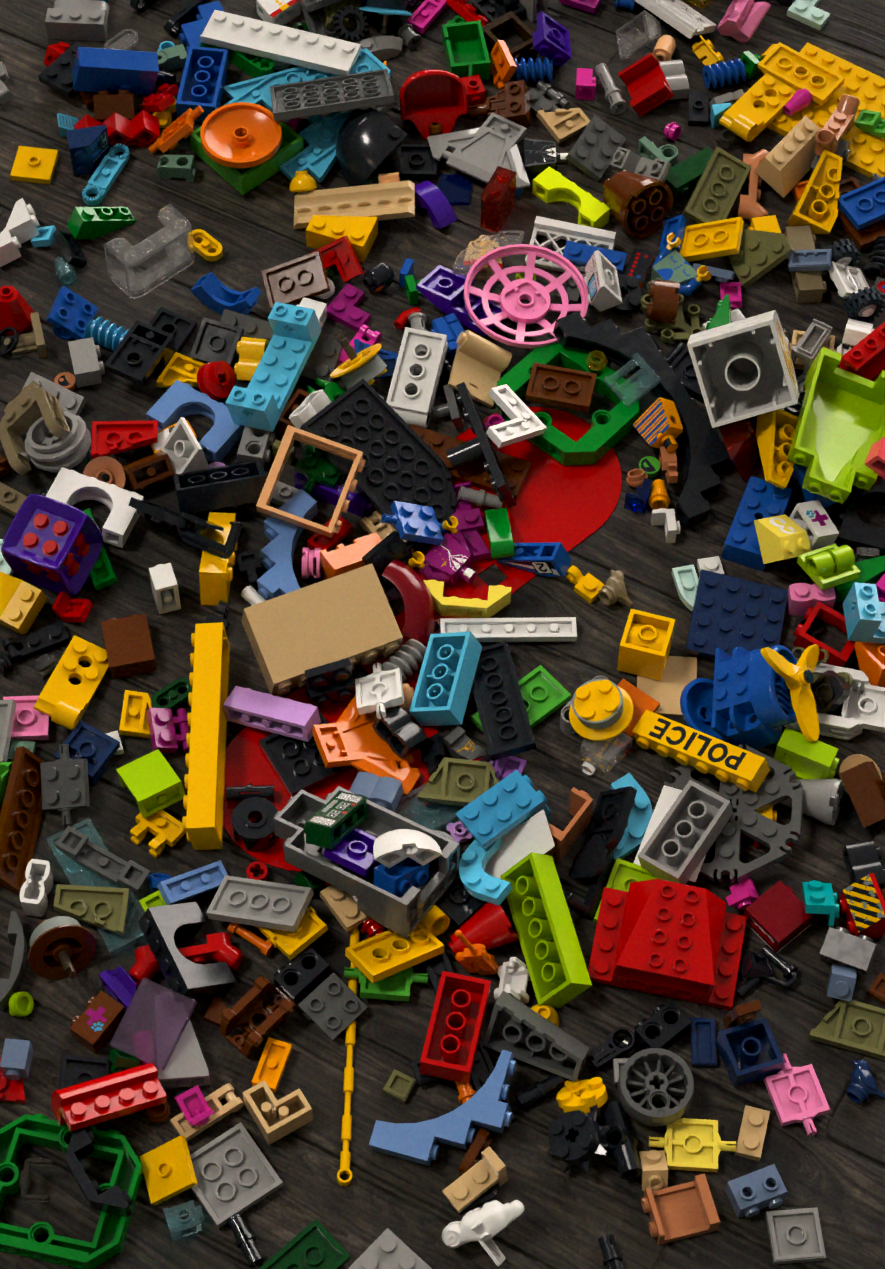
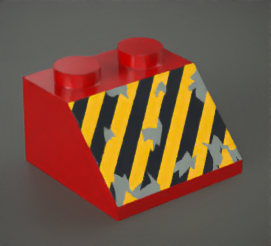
M870 873L843 889L838 904L840 913L844 914L847 920L846 929L850 931L849 934L856 937L864 935L874 939L883 937L885 931V901L874 873Z

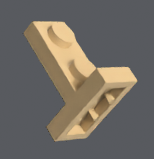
M490 1146L481 1152L482 1159L442 1191L443 1195L458 1213L463 1211L496 1183L501 1187L508 1181L506 1165Z

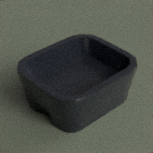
M833 670L824 672L810 686L817 711L830 715L836 711L851 693L850 686Z

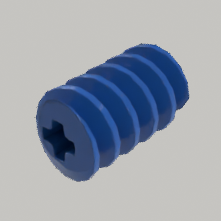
M537 57L535 63L532 58H529L527 63L524 58H521L520 63H518L517 58H513L517 65L513 79L516 77L517 81L524 77L525 82L528 83L529 78L532 77L533 82L536 83L537 77H540L542 82L547 77L549 82H552L553 61L551 60L550 63L548 57L544 58L543 63L540 57Z
M735 58L733 61L727 60L726 62L721 61L718 64L713 63L711 66L705 65L702 71L705 87L709 89L711 84L713 89H716L717 83H719L720 87H724V81L730 86L732 79L735 84H738L739 77L742 82H746V69L743 62L739 58Z

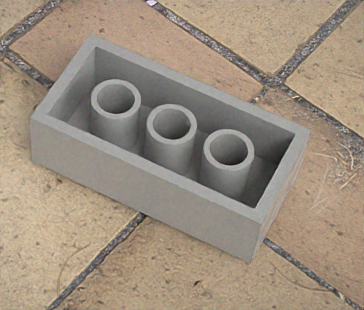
M689 780L639 853L638 859L641 867L663 880L686 884L733 815L731 802Z

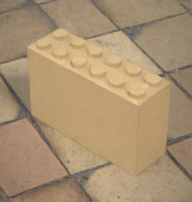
M372 563L244 608L241 621L269 692L272 695L277 694L278 696L286 695L291 691L290 689L298 686L300 689L305 688V670L345 658L350 659L352 670L355 668L354 666L361 663L364 666L376 661L375 658L393 656L399 649L403 639Z

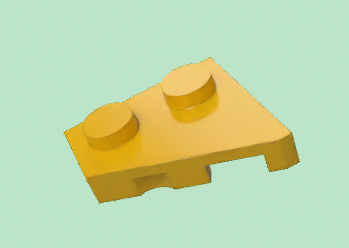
M176 352L156 380V385L159 388L171 387L176 380H179L192 387H199L197 373L199 368L205 363Z
M125 690L119 727L120 735L151 739L146 712L149 708H152V702L148 693Z

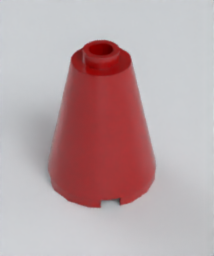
M489 902L458 929L462 931L464 937L471 944H482L486 947V951L513 943L519 939L516 932L511 928L512 925L502 907ZM455 932L450 936L452 941L448 944L454 955L458 952H464V948H468L459 937L455 936Z

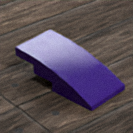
M438 265L416 285V289L447 315L454 313L461 324L484 336L487 335L476 326L465 307L464 284L466 276ZM470 294V304L474 314L479 320L487 318L483 310L482 298ZM488 300V305L493 315L502 312L499 304ZM492 324L486 327L492 330L495 325Z

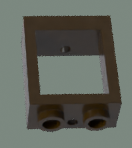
M512 11L482 27L486 46L490 52L499 38L514 31L524 41V43L513 49H509L512 57L517 58L518 63H520L521 58L526 60L538 53L533 48V31Z

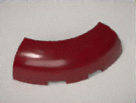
M393 560L385 568L382 576L397 587L404 601L405 623L401 634L427 646L430 634H434L435 629L432 595L421 576L414 569L400 560Z

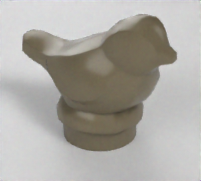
M610 570L611 576L607 579L601 590L598 591L600 601L606 606L621 602L629 608L632 607L633 602L627 596L624 573L620 570Z

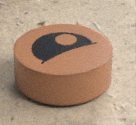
M69 372L60 373L54 379V383L70 391H74L76 388L75 376Z

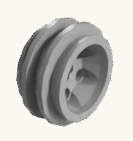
M62 411L70 431L60 438H57L49 431L43 417L33 423L25 439V451L36 468L48 472H59L62 467L66 469L75 467L87 456L92 442L91 433L80 416Z

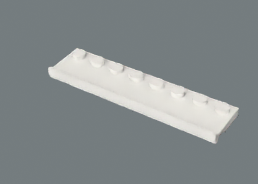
M634 0L689 39L694 35L714 32L717 26L681 0Z
M214 10L202 35H200L201 43L338 76L349 74L351 67L354 66L361 52V44L219 10Z

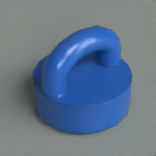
M164 873L150 874L148 876L149 892L151 894L156 892L157 890L154 888H158L157 885L161 881L172 877Z

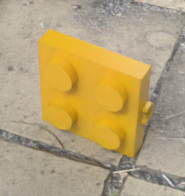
M310 906L309 908L307 907L296 932L259 927V930L269 939L270 943L274 944L275 948L277 947L292 960L324 934L328 928L316 916V911Z

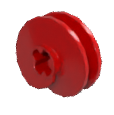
M210 362L199 368L197 383L202 393L207 394L213 400H220L229 396L233 386L236 384V377L232 367L227 362Z

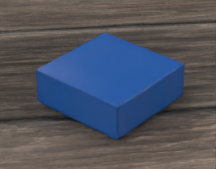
M407 258L399 272V285L405 288V276L414 274L413 259Z

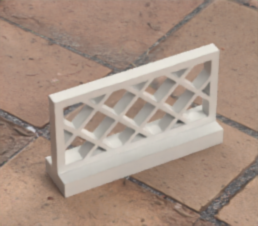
M536 216L529 245L535 244L536 246L546 247L552 244L556 249L554 252L562 256L565 246L562 248L558 247L555 242L559 239L614 250L616 232ZM537 234L546 236L548 240L539 244L536 240ZM528 255L525 258V265L527 264ZM544 258L535 260V267L565 272L563 268Z

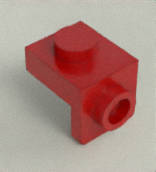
M66 42L48 45L44 64L46 66L52 64L70 45Z
M61 591L52 609L63 622L84 623L93 604L89 599H71L65 591Z

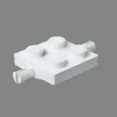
M377 662V667L375 663L372 666V674L355 679L356 703L359 715L376 711V717L378 719L383 717L384 719L386 717V708L404 704L402 674L399 668L382 671V664Z

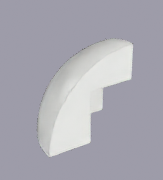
M397 829L378 836L373 845L374 859L389 869L407 857L424 866L442 855L439 845L432 837L411 829Z

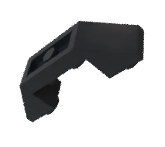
M89 1127L74 1130L65 1160L68 1169L91 1209L123 1217L131 1216L130 1205L133 1203L126 1190L121 1192L118 1185H115L102 1193L96 1180H89L87 1173L90 1171L83 1158L95 1152L92 1142L96 1141Z

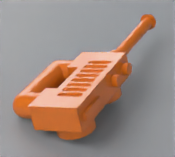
M456 930L455 936L459 937L468 947L464 948V952H458L455 955L456 961L468 973H478L480 976L498 974L499 965L495 961V957L485 950L486 947L482 944H471L464 937L461 930Z

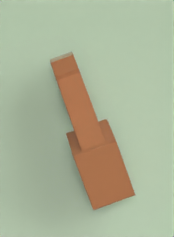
M661 446L659 450L660 472L664 473L668 483H677L676 450L667 452L665 447Z

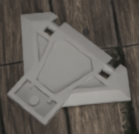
M492 112L480 128L427 137L432 157L435 160L440 161L442 158L447 159L446 165L489 185L496 182L499 184L498 189L502 191L530 187V182L517 147L518 143L526 135L527 128Z

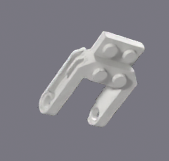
M820 663L815 668L813 674H823L827 670H833L836 673L848 672L853 677V685L850 688L851 693L843 703L841 717L817 712L820 729L819 735L850 740L861 734L863 728L885 733V688L871 685L869 678L863 671ZM797 720L791 724L784 725V727L801 731Z

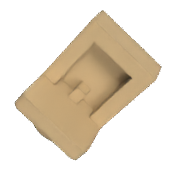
M639 1151V1160L643 1169L641 1171L642 1190L645 1191L646 1188H651L652 1191L667 1188L668 1166L665 1151Z

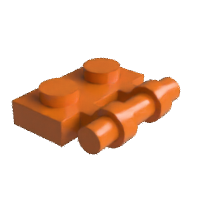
M497 40L490 53L492 59L490 60V76H493V83L499 91L505 89V83L510 81L517 68L503 40Z

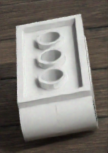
M405 327L386 402L409 426L411 424L427 429L448 348L447 335Z

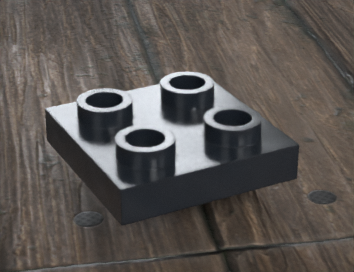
M475 0L472 2V6L476 9L475 12L484 16L488 20L487 23L496 20L510 11L518 18L526 14V8L519 0Z

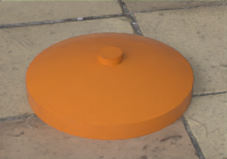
M238 102L221 106L211 112L201 126L200 137L204 152L216 163L231 168H249L268 161L276 154L281 145L282 130L280 122L274 121L273 113L267 108L254 103Z

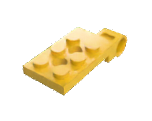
M434 905L407 938L392 930H387L345 948V956L372 983H375L444 953V945L436 936L441 935L447 930L450 918L438 906Z

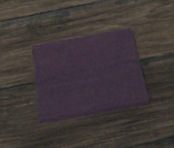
M143 977L109 1045L142 1061L152 1063L159 1070H165L198 1002L195 999H190L150 981L149 978Z

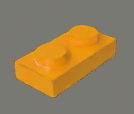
M268 1037L252 1079V1086L265 1080L271 1091L276 1093L292 1051V1044Z

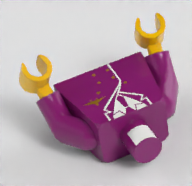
M450 516L449 520L452 526L445 520L442 523V527L451 533H446L443 536L444 540L440 546L435 545L425 556L422 552L416 551L413 553V556L417 561L412 557L408 563L411 567H418V571L427 580L434 579L442 581L448 586H454L460 579H463L470 584L477 575V572L470 568L472 553L460 529H456L458 519L455 516Z

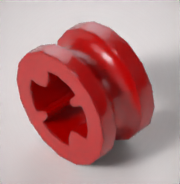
M260 861L250 863L246 869L247 878L267 881V866ZM255 870H261L259 877H254L253 872L255 873Z

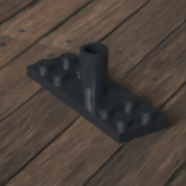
M465 382L456 385L459 391L456 397L464 410L463 414L467 423H469L473 434H476L477 437L447 450V456L455 471L482 458H486L483 464L488 475H490L492 487L497 493L500 502L505 501L508 508L517 505L492 442L486 434L487 430L478 407Z

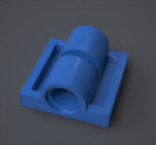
M62 286L58 291L46 321L54 325L53 332L59 338L66 340L72 337L76 340L86 339L84 336L86 325L91 319H94L98 307L67 287Z

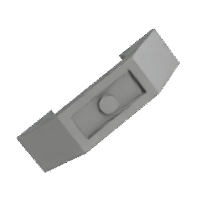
M622 147L617 148L610 163L611 166L621 171L627 170L658 179L665 183L672 168L671 163L658 158H655V160L647 159Z

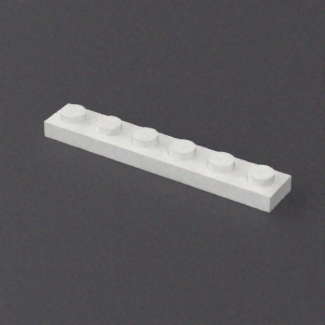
M576 617L440 618V633L471 632L478 642L577 640Z

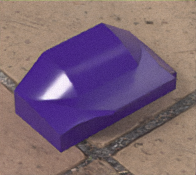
M122 966L113 970H105L99 974L102 986L114 1000L125 1006L126 1014L131 1019L139 1014L140 998L136 994V983Z

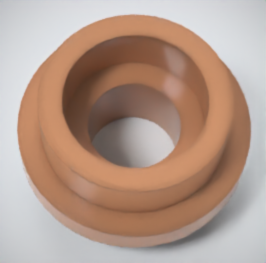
M643 469L629 471L626 478L627 484L635 488L642 487L648 481V475Z

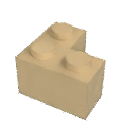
M265 1080L243 1092L244 1104L269 1145L313 1120L312 1108L300 1088L279 1100L275 1098Z

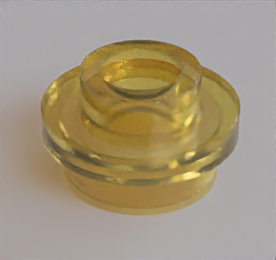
M595 350L586 357V365L591 370L600 371L606 367L607 358L603 352Z

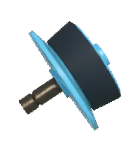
M367 0V6L359 7V10L381 14L379 34L387 35L389 15H413L405 11L408 0Z

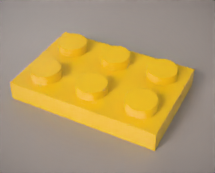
M742 217L685 226L680 255L687 262L739 254L744 226Z

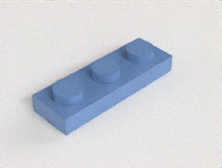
M220 860L161 881L157 887L165 904L173 905L218 889L224 876H228Z

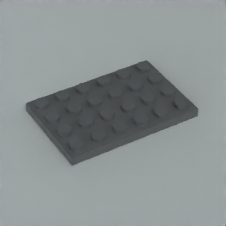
M387 69L270 86L274 121L288 122L293 118L308 119L312 115L327 116L332 112L338 111L339 113H347L351 109L358 108L359 110H367L371 106L377 105L379 107H387L391 103H395Z

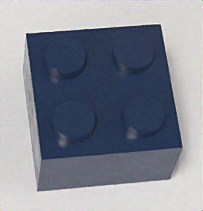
M766 1017L718 1032L716 1045L734 1088L764 1079L782 1070L784 1060Z

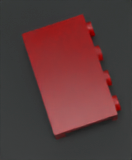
M885 322L842 356L839 365L840 369L871 381L876 380L882 370L885 371Z

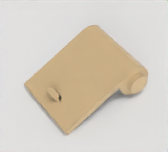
M470 330L461 332L456 340L458 346L448 386L458 391L456 385L465 382L474 400L492 408L494 400L488 394L492 388L497 386L501 373L511 361L512 353Z

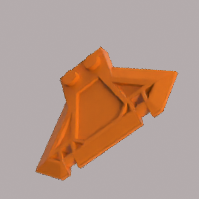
M356 694L336 723L313 725L311 732L325 768L352 765L362 772L372 773L379 777L395 778L402 782L403 795L406 797L420 777L418 768H411L409 765L414 763L412 754L403 759L392 751L388 742L377 735L372 726L377 718L376 713L359 715Z

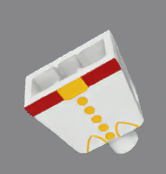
M256 0L257 14L265 22L283 26L301 14L298 0Z

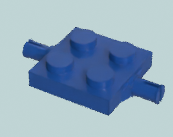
M394 501L390 506L393 515L382 514L381 516L382 523L393 524L396 527L402 540L440 546L444 540L442 533L450 534V531L445 530L442 524L437 521L433 507Z

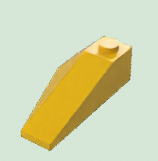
M778 409L757 416L756 438L765 481L785 489L794 470L793 466L795 463L787 460L798 417Z

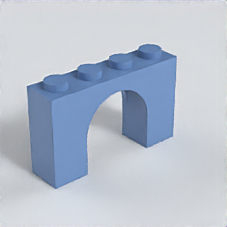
M176 380L146 413L147 420H158V431L177 423L181 417L184 418L189 415L198 414L210 418L214 425L199 441L206 460L211 463L221 462L242 438L245 426L234 424L225 404L218 403L207 394L193 389L191 385Z

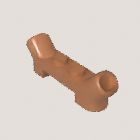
M848 94L842 95L837 108L825 126L816 132L815 153L818 156H821L824 149L834 154L837 152L839 142L847 131L850 132L853 127L854 118L860 104L857 97Z
M764 149L755 154L743 153L742 161L750 165L751 169L746 177L749 179L747 195L740 194L738 217H742L743 220L750 222L752 218L768 216V211L758 203L760 202L761 189H757V186L761 187L762 178L754 172L755 168L769 153Z

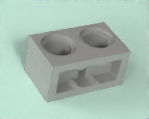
M245 426L237 452V460L241 462L260 460L262 470L264 471L265 464L270 462L271 450L269 449L276 439V433Z

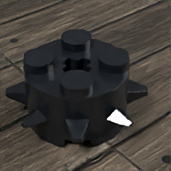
M592 1108L586 1114L580 1110L566 1112L551 1122L549 1126V1145L551 1148L547 1151V1154L556 1155L561 1159V1172L565 1173L571 1167H576L587 1173L589 1168L599 1163L601 1160L599 1159L600 1156L607 1155L608 1152L605 1150L608 1146L606 1132L610 1130V1126H601L596 1122V1109Z

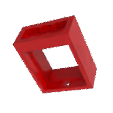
M818 601L814 608L809 607L804 615L805 624L799 623L793 634L796 636L793 645L806 649L810 645L817 644L819 649H825L829 653V659L825 664L844 667L855 648L854 644L856 641L848 640L840 653L806 633L817 617L847 634L844 615ZM821 651L819 652V659L823 660L825 654Z

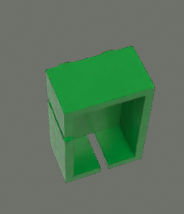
M481 20L443 24L442 45L448 72L459 76V78L479 74L481 80H490V59Z

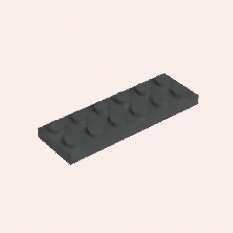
M224 309L220 322L243 328L244 333L242 337L271 340L273 332L269 322ZM319 337L300 376L311 380L319 377L322 380L332 382L333 378L330 377V374L338 366L343 350L341 344Z

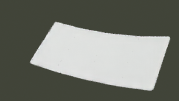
M541 810L501 837L503 844L485 866V873L501 879L500 875L531 852L545 854L555 847L544 810Z

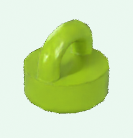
M16 992L10 997V1015L23 1017L28 1016L32 1012L34 1001L28 992Z

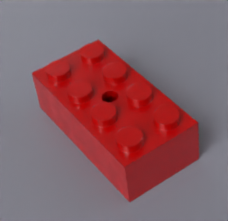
M442 971L420 1060V1074L466 1084L470 1083L489 1001L491 981Z

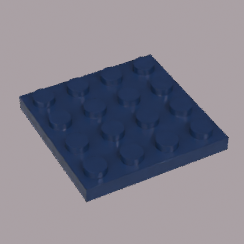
M701 569L684 652L715 659L716 648H721L732 657L733 649L738 646H742L749 652L755 649L779 645L788 590Z

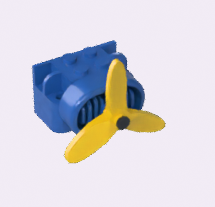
M814 644L807 647L798 662L792 652L782 645L755 649L749 652L742 646H738L733 649L732 657L721 648H716L711 729L734 746L739 747V744H742L744 750H746V745L753 749H758L776 743L782 735V726L797 720L806 740L809 742L817 741L820 734L819 720L810 683L814 681L812 673L818 662L819 646Z

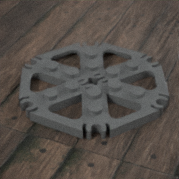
M747 745V751L766 758L769 768L775 772L771 779L761 784L756 793L751 790L744 791L729 781H720L718 792L693 779L691 773L696 768L688 764L687 766L681 765L674 769L675 772L670 773L671 779L675 780L674 783L670 784L666 781L663 783L665 786L683 790L689 780H692L731 802L735 813H733L730 822H727L716 838L715 858L711 863L703 862L699 872L700 875L715 882V874L719 883H722V877L726 874L730 875L731 883L735 882V874L737 873L738 882L787 859L788 854H792V848L787 846V844L792 842L798 845L799 840L797 837L801 839L804 793L801 781L791 783L790 781L796 778V773L792 771L791 767ZM788 798L792 800L791 821L787 825H781L760 814V812ZM742 834L769 847L770 851L749 863L740 862Z

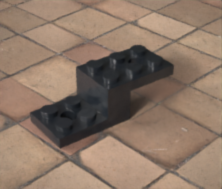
M160 307L149 324L139 320L134 323L104 364L105 370L142 386L155 367L164 370L176 352L180 353L198 328L197 322ZM169 329L173 330L172 333H167L165 331ZM134 358L139 360L135 363L129 362L130 359Z

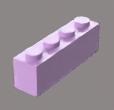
M235 686L223 704L227 721L309 742L313 736L311 732L313 725L321 723L317 706Z

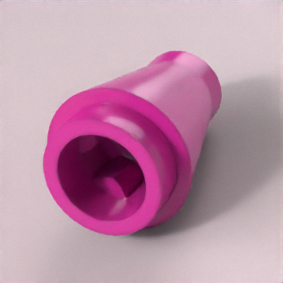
M798 89L788 103L783 106V109L787 115L791 116L810 106L813 97L807 89Z

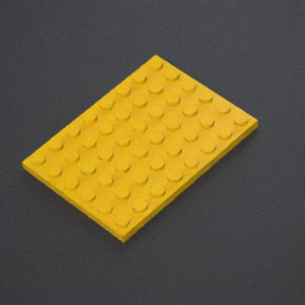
M807 42L799 53L845 77L844 84L823 106L812 101L810 106L791 116L783 111L766 128L786 136L806 115L822 129L837 108L840 97L844 94L855 96L860 101L854 122L862 109L881 112L882 119H885V79ZM798 72V73H797L798 75H805L804 73H801V72ZM755 106V108L757 109L763 108L761 106ZM853 123L850 132L847 131L842 138L849 141L851 150L849 160L847 162L844 161L843 165L869 178L875 173L881 178L884 177L885 139L869 134L856 127L855 123Z

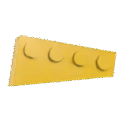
M209 512L208 521L224 527V530L220 531L208 527L205 536L225 545L231 529L230 522H236V513ZM238 540L234 548V551H237ZM204 550L202 551L199 569L201 605L217 606L220 600L228 603L230 581L233 579L232 566L235 565L234 551L228 559L220 558Z

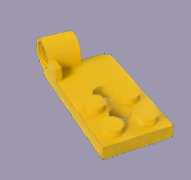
M780 42L772 44L760 56L763 60L757 66L763 74L768 73L795 90L807 89L811 93L813 101L821 106L826 103L845 81V77ZM798 72H801V73H804L805 75H798L797 73H798Z
M766 73L723 114L719 123L747 142H751L784 111L783 106L788 103L797 90ZM754 106H761L763 108L757 109Z
M74 635L40 693L33 709L52 717V722L73 731L109 669L106 649ZM83 660L88 661L91 666L85 668L80 666L79 662ZM78 678L81 683L73 685L69 682V679Z

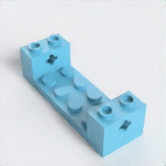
M275 302L268 316L273 336L248 387L233 386L225 402L234 424L273 432L322 331L314 309Z
M854 582L843 602L848 640L885 644V602H879L876 584Z

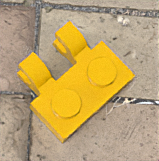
M160 810L146 818H143L141 813H139L135 817L137 825L130 830V834L133 835L130 840L138 846L149 831L156 836L148 843V846L151 848L149 854L157 858L162 853L166 844L173 847L185 835L186 831L183 830V825L180 821L164 810Z

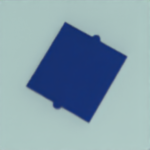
M439 174L438 188L447 198L450 205L469 206L472 177L458 174Z

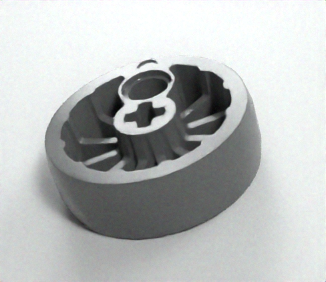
M662 1048L644 1049L631 1056L623 1065L618 1079V1097L626 1113L637 1122L654 1127L669 1125L680 1119L691 1105L694 1094L693 1075L687 1063L677 1054ZM648 1063H657L656 1072H651ZM661 1064L670 1067L665 1074L660 1072ZM642 1065L647 1077L635 1068ZM674 1071L680 1075V1077L668 1081L669 1076ZM632 1075L640 1082L629 1081L628 1076ZM682 1083L685 1086V1090L670 1088ZM652 1084H657V1087L660 1089H655V1086ZM627 1088L637 1089L640 1091L630 1094ZM670 1095L684 1097V1099H681V1101L678 1102ZM644 1097V1099L639 1104L633 1101L635 1099ZM664 1102L665 1107L656 1108L652 1105V1103Z

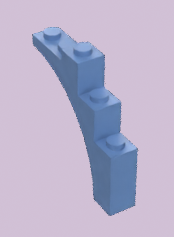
M302 489L278 508L309 521L318 514L317 501ZM272 516L264 520V533L271 542L260 550L261 563L268 571L257 580L258 593L266 601L301 589L296 580L292 565L298 539L305 528Z
M501 1051L497 1064L485 1084L471 1099L455 1110L438 1118L418 1123H390L376 1120L369 1142L371 1150L430 1166L431 1161L436 1160L438 1156L439 1145H437V1142L466 1150L468 1143L472 1144L475 1137L476 1129L473 1128V1125L503 1133L504 1127H509L512 1118V1112H509L508 1103L501 1102L502 1099H507L510 1087L507 1085L509 1075L513 1076L516 1068V1061L513 1060L512 1052Z

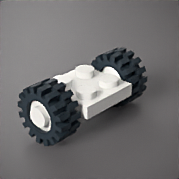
M841 239L839 243L834 241V245L831 246L829 244L827 246L828 249H832L831 270L825 271L835 283L840 297L847 299L844 302V308L849 318L867 323L870 319L871 321L875 320V316L879 317L880 313H883L885 302L878 289L869 287L861 270L856 268L855 265L860 263L861 257L853 241H849V239L845 241Z

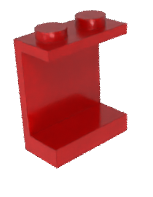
M652 53L617 73L626 84L632 98L629 101L631 107L640 117L674 97L661 65Z

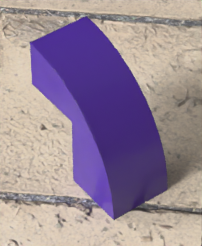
M424 181L415 186L416 208L427 209L434 228L441 229L457 221L449 201L437 186L429 181Z

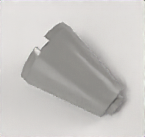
M800 779L804 790L803 814L827 825H835L840 811L839 801L843 796V780ZM791 780L790 782L795 783L799 780ZM790 798L780 802L792 808V800Z

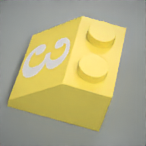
M787 515L754 520L763 564L796 558L798 555L811 551L807 531Z

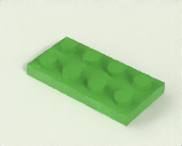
M541 665L518 681L531 729L571 700V694ZM476 712L472 715L471 721L483 732L479 713Z

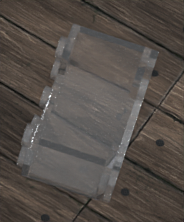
M171 204L163 207L158 213V219L165 227L135 246H132L124 238H115L104 244L109 278L131 298L144 296L191 266L195 261L191 223Z

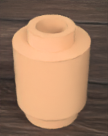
M663 35L658 39L652 52L658 62L671 60L676 48L675 39L670 35Z

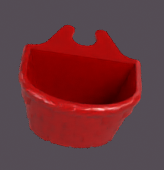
M429 69L413 73L405 80L400 89L401 119L411 120L424 140H427V137L430 136L429 126L434 122L442 125V134L451 133L458 116L468 113L466 85L459 76L444 70Z

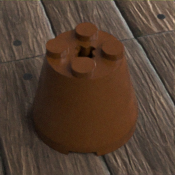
M623 170L603 183L604 203L610 208V212L621 228L631 236L638 237L639 239L651 236L663 226L661 222L664 220L667 212L672 210V191L669 186L658 179Z

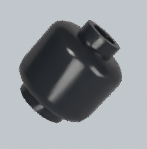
M376 262L364 270L362 281L367 289L380 292L392 285L394 272L389 264Z

